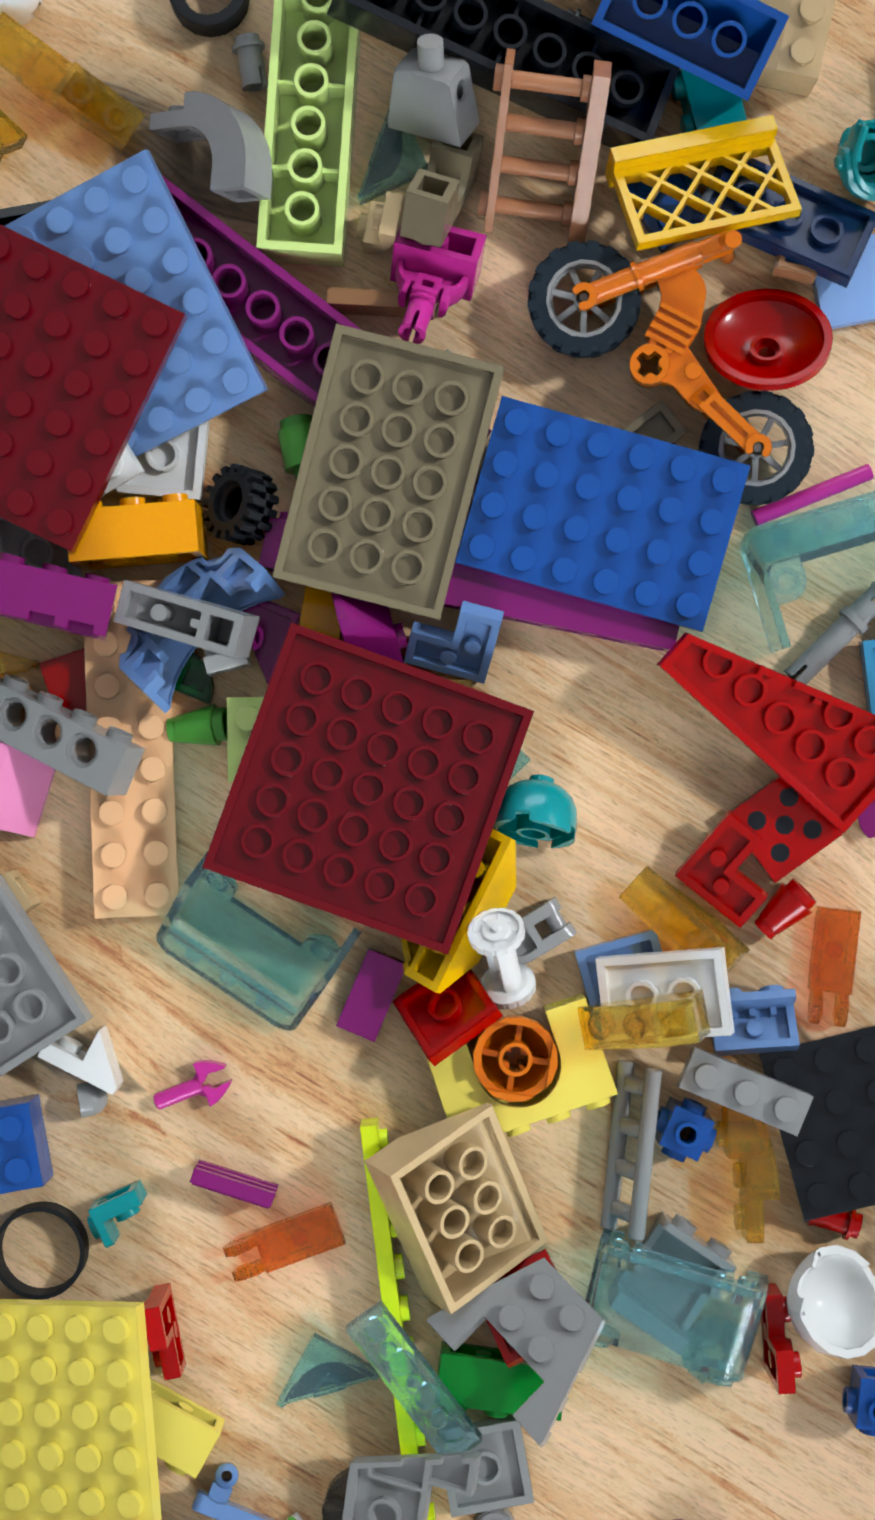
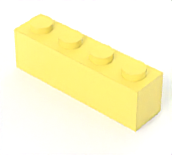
M150 1378L157 1458L165 1461V1465L172 1472L182 1476L188 1474L196 1479L221 1434L225 1419Z

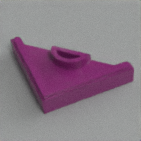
M271 601L243 610V612L260 617L252 649L267 684H269L290 624L292 622L299 625L301 616L300 613Z

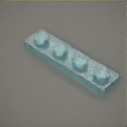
M382 1300L347 1323L345 1331L437 1453L469 1452L482 1443L481 1432Z

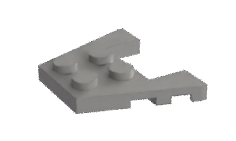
M545 1258L491 1284L452 1315L445 1310H441L426 1320L454 1351L485 1320H488L542 1378L544 1383L512 1415L541 1447L547 1443L559 1412L562 1413L568 1400L567 1396L579 1372H582L606 1323Z
M469 1451L355 1457L349 1466L342 1520H427L432 1486L472 1497L477 1488L482 1453Z

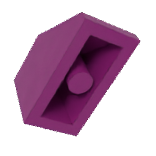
M331 593L344 642L403 663L400 649L408 647L402 623L393 624L388 607Z

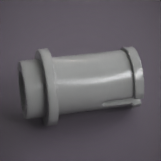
M257 33L237 35L234 38L235 44L231 49L232 53L237 55L242 91L257 92L266 89L268 81L262 56L265 43L260 40Z

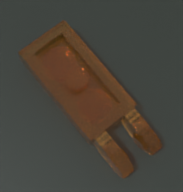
M817 906L807 983V988L810 989L807 1013L809 1023L819 1024L822 1018L823 991L836 993L833 1009L834 1025L845 1027L847 1023L850 1004L849 995H852L861 920V911L825 906Z
M328 1202L255 1229L253 1234L230 1242L222 1248L226 1257H235L257 1246L261 1259L242 1264L233 1270V1278L235 1282L255 1277L264 1271L269 1273L345 1245L346 1239L332 1202Z

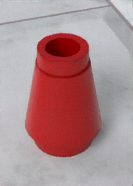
M793 878L787 884L782 882L754 923L772 940L777 934H780L811 914L810 908L817 901Z

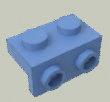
M768 985L761 987L758 991L742 992L739 988H729L735 1032L731 1036L711 1037L713 1054L726 1056L798 1050L800 1043L794 1003L797 998L795 989H784L781 985Z

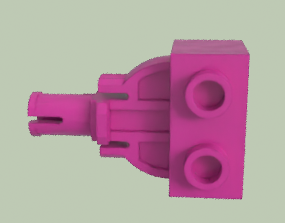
M400 226L394 241L390 281L397 284L399 290L398 304L400 307L405 308L410 296L405 316L398 329V334L402 340L409 342L414 329L416 332L413 343L420 344L424 341L429 322L434 318L438 303H440L438 317H444L448 307L456 304L461 299L472 300L481 273L487 235L452 226L443 245L439 248L433 245H423L413 239L400 236Z

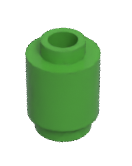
M310 414L292 415L279 422L281 430L277 434L285 472L287 474H294L295 479L298 476L312 421V415Z

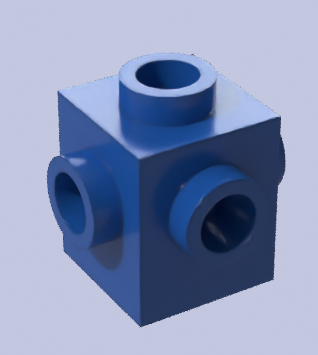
M669 1097L666 1106H661L658 1110L655 1138L658 1144L663 1146L661 1152L680 1162H684L686 1157L699 1161L702 1151L708 1153L717 1133V1130L713 1128L714 1120L706 1112L708 1107L688 1097H684L683 1101ZM692 1127L687 1140L680 1137V1131L683 1128Z
M852 1364L850 1387L845 1386L843 1389L842 1407L855 1428L869 1436H875V1367Z

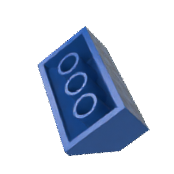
M602 0L591 24L748 101L786 25L789 15L758 0Z

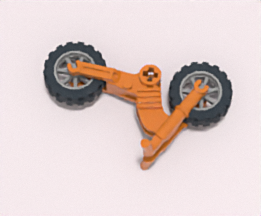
M723 231L696 243L689 242L637 264L635 261L630 263L615 248L591 240L580 243L573 241L567 243V246L560 249L556 248L550 252L549 256L537 266L528 289L530 318L534 328L544 342L556 352L578 359L597 358L602 356V354L611 352L618 348L632 333L640 314L641 296L644 295L643 291L657 286L661 301L659 309L644 335V340L647 341V344L638 347L630 358L629 369L634 383L647 389L660 385L672 388L690 409L699 412L707 420L699 441L700 452L726 459L724 445L727 444L735 446L741 452V456L734 461L742 463L748 458L752 459L751 480H746L740 504H769L779 501L797 489L804 477L807 476L811 467L812 457L814 456L813 431L803 411L791 403V400L770 391H746L725 400L689 349L700 329L706 300V285L696 270L701 269L703 264L718 258L724 264L732 263L735 259L734 248L740 246L742 242V236L738 231ZM587 268L596 271L590 283L580 282L575 270ZM568 273L575 285L573 293L556 289L560 280ZM553 296L574 301V304L556 316L553 308ZM616 303L611 318L601 310L603 307ZM577 310L581 315L580 332L569 329L562 324L564 320ZM593 314L606 323L596 330L587 332V317ZM653 356L659 360L657 370L660 373L657 376L653 373H648L645 377L639 374L641 368L639 360L644 358L646 361H649ZM763 417L768 420L761 433H759L749 424L747 418ZM774 422L782 429L786 439L771 442L767 437ZM788 446L786 459L781 466L770 456L771 450ZM759 459H763L777 472L769 478L758 480Z

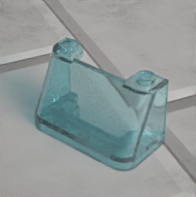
M604 1228L599 1240L585 1301L606 1322L594 1346L607 1348L611 1344L707 1374L708 1380L721 1386L731 1387L733 1382H741L766 1302L769 1276L748 1270L746 1277L739 1276L738 1279H734L735 1270L727 1268L725 1273L643 1248L644 1243L636 1241L634 1248H632L630 1243L624 1240V1232Z

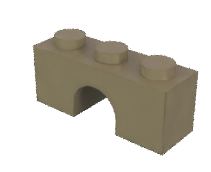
M472 132L461 147L434 140L431 146L427 170L419 168L406 190L400 236L413 239L423 245H433L441 248L477 180L484 139L483 135Z

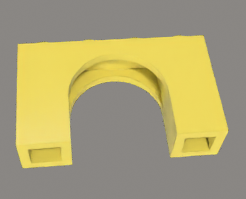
M580 993L543 1006L558 1050V1067L552 1083L532 1099L523 1102H507L492 1096L477 1078L468 1042L435 1067L428 1060L446 1117L449 1118L489 1103L493 1106L503 1133L506 1132L508 1137H513L529 1131L531 1123L546 1119L547 1123H555L570 1117V1110L585 1105L587 1110H593L611 1102L610 1097L618 1095L584 994Z

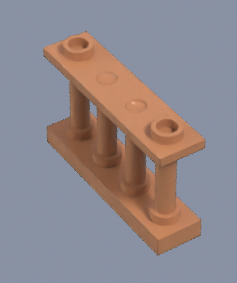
M507 48L505 64L496 63L493 91L501 92L490 186L489 190L481 189L478 215L486 216L484 232L492 233L495 213L558 221L561 222L562 227H569L568 243L578 241V243L585 242L611 82L612 62L594 60L592 75L584 74L583 79L513 70L516 49ZM511 88L580 97V102L588 103L586 117L577 118L576 122L508 113ZM505 131L574 140L573 145L581 146L579 160H571L570 164L503 155ZM500 173L566 181L567 186L575 187L573 201L565 200L563 205L497 196Z

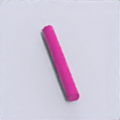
M865 464L786 496L779 501L751 511L752 519L755 525L759 526L874 479L872 469L869 464Z

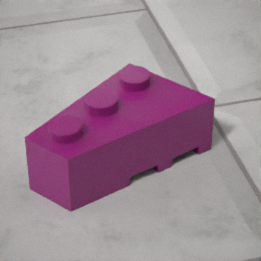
M0 552V616L106 641L117 594V585L110 584V579L85 573L84 578L67 574V568L43 563L42 568L24 565L25 558Z

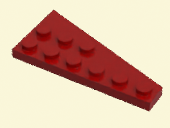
M686 632L656 664L840 832L845 833L874 801V714Z

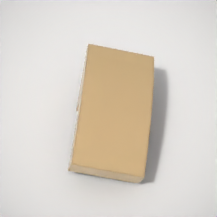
M386 191L384 203L371 200L368 214H360L357 238L363 239L364 253L377 254L389 249L393 245L403 194Z

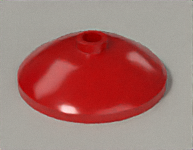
M754 289L741 292L726 299L711 313L704 331L705 353L714 369L737 385L763 391L789 389L812 379L826 365L833 343L832 327L823 311L807 298L781 289Z

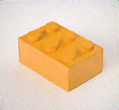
M185 493L166 494L162 496V502L145 503L144 497L119 499V506H103L102 501H100L76 552L73 553L68 550V560L71 564L84 571L190 562L201 556L205 560H209L206 521L203 520L202 515L205 510L194 499H188V494Z

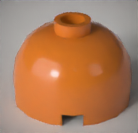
M523 1015L503 1016L478 1035L473 1049L474 1071L480 1083L492 1096L507 1102L527 1101L534 1098L535 1095L552 1083L558 1067L557 1048L550 1033L538 1021Z

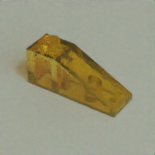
M646 866L619 896L674 951L724 947L727 973L750 950L720 920L649 866Z

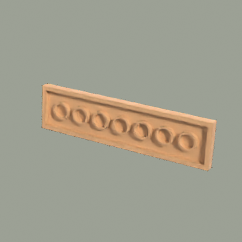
M131 580L155 588L163 582V580ZM110 581V584L117 585V594L106 641L84 636L87 712L98 717L96 724L106 729L109 726L116 727L132 734L133 739L131 742L145 748V751L126 795L105 796L90 788L94 919L179 915L173 742L169 741L166 730L167 719L172 718V702L171 708L164 713L119 668L120 654L127 651L131 635L126 631L128 626L113 622L124 581ZM93 741L89 746V753L92 759L96 753Z

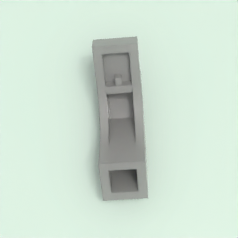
M196 91L185 92L184 106L173 105L169 107L168 111L151 113L149 131L176 144L208 140L212 152L210 191L236 203L271 199L272 160L270 150L263 132L247 114L210 94Z

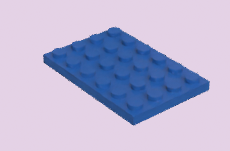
M502 396L455 563L703 632L750 465Z

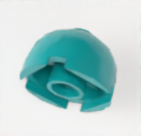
M535 774L531 775L529 780L517 781L507 787L493 829L497 828V831L516 840V844L538 848L537 840L552 841L551 848H563L575 842L577 810L573 798L561 786L554 784L553 778Z

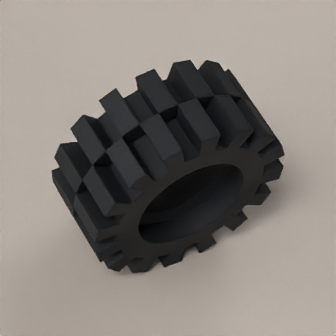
M236 463L230 464V467L224 466L221 468L222 475L216 473L212 478L215 483L214 487L208 485L205 491L210 493L209 499H203L202 505L208 508V511L202 513L203 520L208 521L205 527L216 538L243 546L255 545V540L261 541L265 538L262 530L268 532L271 530L273 525L269 523L270 517L276 518L278 511L272 510L273 505L279 504V497L272 495L278 490L277 486L271 483L273 479L264 472Z

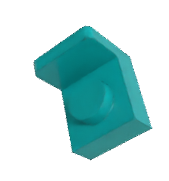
M141 1179L96 1199L89 1208L88 1212L90 1215L87 1217L90 1231L95 1239L101 1238L106 1248L114 1245L120 1235L113 1218L115 1217L117 1222H121L140 1211L139 1206L147 1196Z

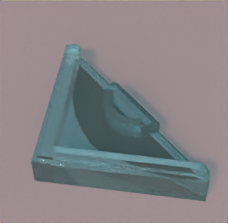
M389 109L373 149L360 192L357 195L360 206L386 194V191H392L411 182L419 168L424 170L428 168V163L414 134L388 128Z
M314 1332L279 1395L276 1405L282 1408L286 1404L327 1395L344 1390L347 1386L368 1380H378L382 1369Z

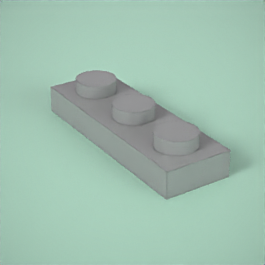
M692 1046L677 1082V1086L683 1090L795 1136H798L814 1098L810 1093L695 1046Z

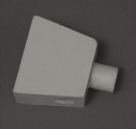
M425 34L417 39V48H412L394 70L388 128L461 147L479 125V115L470 67L464 59L444 54L443 38L441 36Z

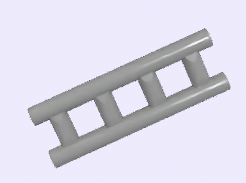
M618 1060L615 1081L618 1095L614 1096L600 1226L607 1229H616L619 1218L629 1222L628 1238L644 1240L662 1070L645 1068V1077L641 1079L633 1076V1061ZM631 1093L642 1096L640 1121L629 1118ZM627 1135L638 1138L636 1163L624 1159ZM622 1176L634 1181L631 1205L620 1201Z

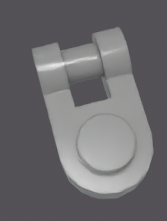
M556 897L550 898L521 917L525 927V938L516 949L519 964L523 965L535 960L577 933L572 923H566L559 912L562 907ZM545 919L552 932L541 938L534 925Z

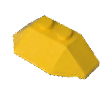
M492 829L448 955L401 938L405 963H403L404 975L440 994L480 962L482 955L477 953L469 943L468 926L475 916H478L479 913L485 910L507 907L516 889V840Z

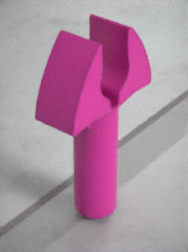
M213 1060L195 1061L193 1063L196 1070L194 1078L154 1094L153 1101L155 1106L161 1110L196 1095L207 1097L209 1106L214 1105L225 1094L232 1079L222 1082L217 1086L209 1083L203 1084L209 1073L224 1069L226 1064Z

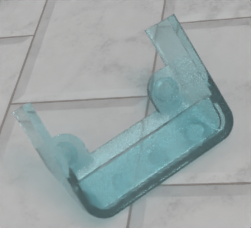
M875 491L755 526L742 538L741 554L771 653L791 647L779 605L792 602L803 594L807 579L802 562L875 541Z
M206 853L183 883L157 932L156 940L159 946L168 955L274 1026L287 1031L296 1029L361 934V931L354 927L341 947L334 939L327 935L312 934L303 943L299 942L235 899L234 895L238 889L235 879L202 868Z

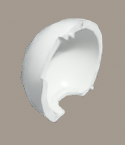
M839 1245L818 1248L799 1264L789 1284L786 1303L788 1314L795 1330L810 1346L819 1353L836 1358L850 1359L865 1356L875 1347V1276L868 1267L870 1265L868 1261L856 1251Z

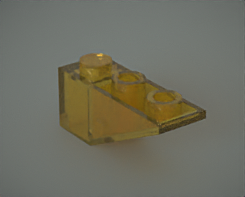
M703 989L577 1007L585 1050L661 1048L701 1042L711 1032Z

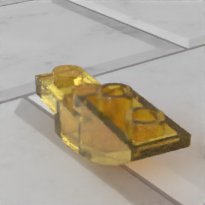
M2 12L0 14V66L15 76L18 83L89 132L122 151L146 114L74 61L72 64L6 13Z
M722 1106V1121L715 1122V1129L717 1130L715 1137L716 1145L722 1146V1150L729 1159H739V1162L733 1163L732 1169L734 1187L740 1188V1204H734L733 1208L735 1230H741V1234L747 1243H764V1201L781 1200L777 1163L769 1132L764 1122Z

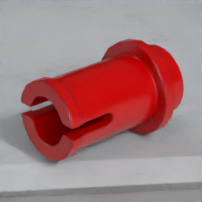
M855 1209L806 1221V1225L842 1234V1239L848 1240L849 1237L857 1239L862 1227L863 1214L857 1213Z

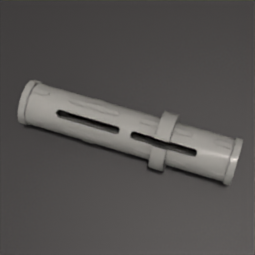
M875 581L850 607L844 606L839 611L840 617L784 670L789 678L794 679L805 669L795 680L807 685L857 634L863 635L868 630L867 624L875 617V601H872L875 598Z

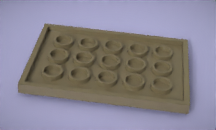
M336 323L272 577L440 620L505 366Z

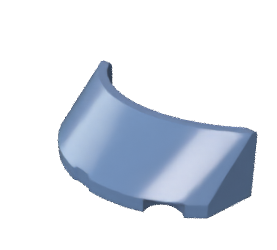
M241 547L228 548L223 556L208 561L202 556L176 569L157 587L239 611L263 602L280 600L285 595L268 571ZM128 626L126 631L131 635L127 651L120 654L119 668L166 713L171 708L173 692L181 671L197 647Z

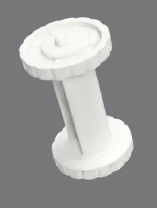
M492 908L479 913L469 924L467 934L471 947L477 953L487 957L489 969L484 973L480 982L498 1009L509 1010L520 1007L528 1002L536 991V980L533 971L527 965L519 964L516 949L525 938L524 922L519 914L507 908Z

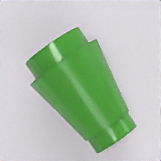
M212 704L167 719L166 730L169 741L221 745L222 741L227 740V708H218L216 704Z

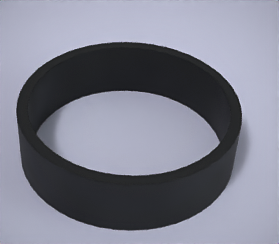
M46 1201L27 1204L12 1213L0 1227V1280L9 1290L21 1297L43 1300L60 1295L72 1286L86 1265L89 1254V1240L86 1229L77 1215L60 1204ZM31 1212H45L61 1218L72 1228L79 1243L80 1259L75 1274L69 1280L55 1287L37 1288L21 1282L11 1273L3 1257L2 1245L8 1225L17 1217Z

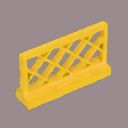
M768 115L610 148L605 176L609 188L615 187L636 250L649 249L719 234L723 231L738 230L799 217L802 207L775 139L778 127L774 116ZM767 155L772 168L768 174H765L747 165L749 159ZM723 165L734 171V173L726 183L706 173L709 167ZM682 173L692 178L693 182L688 190L684 191L666 182L667 178L670 175ZM739 175L761 185L754 197L733 186ZM642 182L653 189L647 199L644 200L630 193L627 184ZM699 183L721 193L714 205L692 195ZM766 188L782 195L786 205L773 207L761 201L760 198ZM659 191L680 201L673 214L652 204ZM726 196L747 206L744 214L734 216L719 208ZM688 205L707 216L703 222L691 224L679 218V215L684 207ZM645 213L665 223L666 225L663 230L644 235L640 221Z

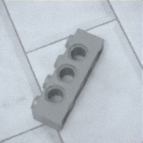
M5 674L4 678H0V741L105 796L127 794L145 751V748L131 742L133 739L132 734L116 727L109 726L106 729L96 724L98 717L81 709L71 711L63 707V699L45 691H39L38 694L28 689L29 682L18 676ZM23 707L26 710V718L24 722L21 719V711ZM57 724H59L61 730L60 738L58 739V741L55 737V728ZM92 741L96 748L93 759L89 753V746Z

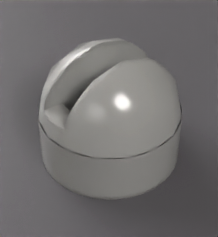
M88 1082L77 1084L81 1117L94 1116L103 1111L107 1105V1092Z

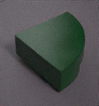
M192 653L181 671L174 690L211 705L214 695L213 678L207 674L204 661Z

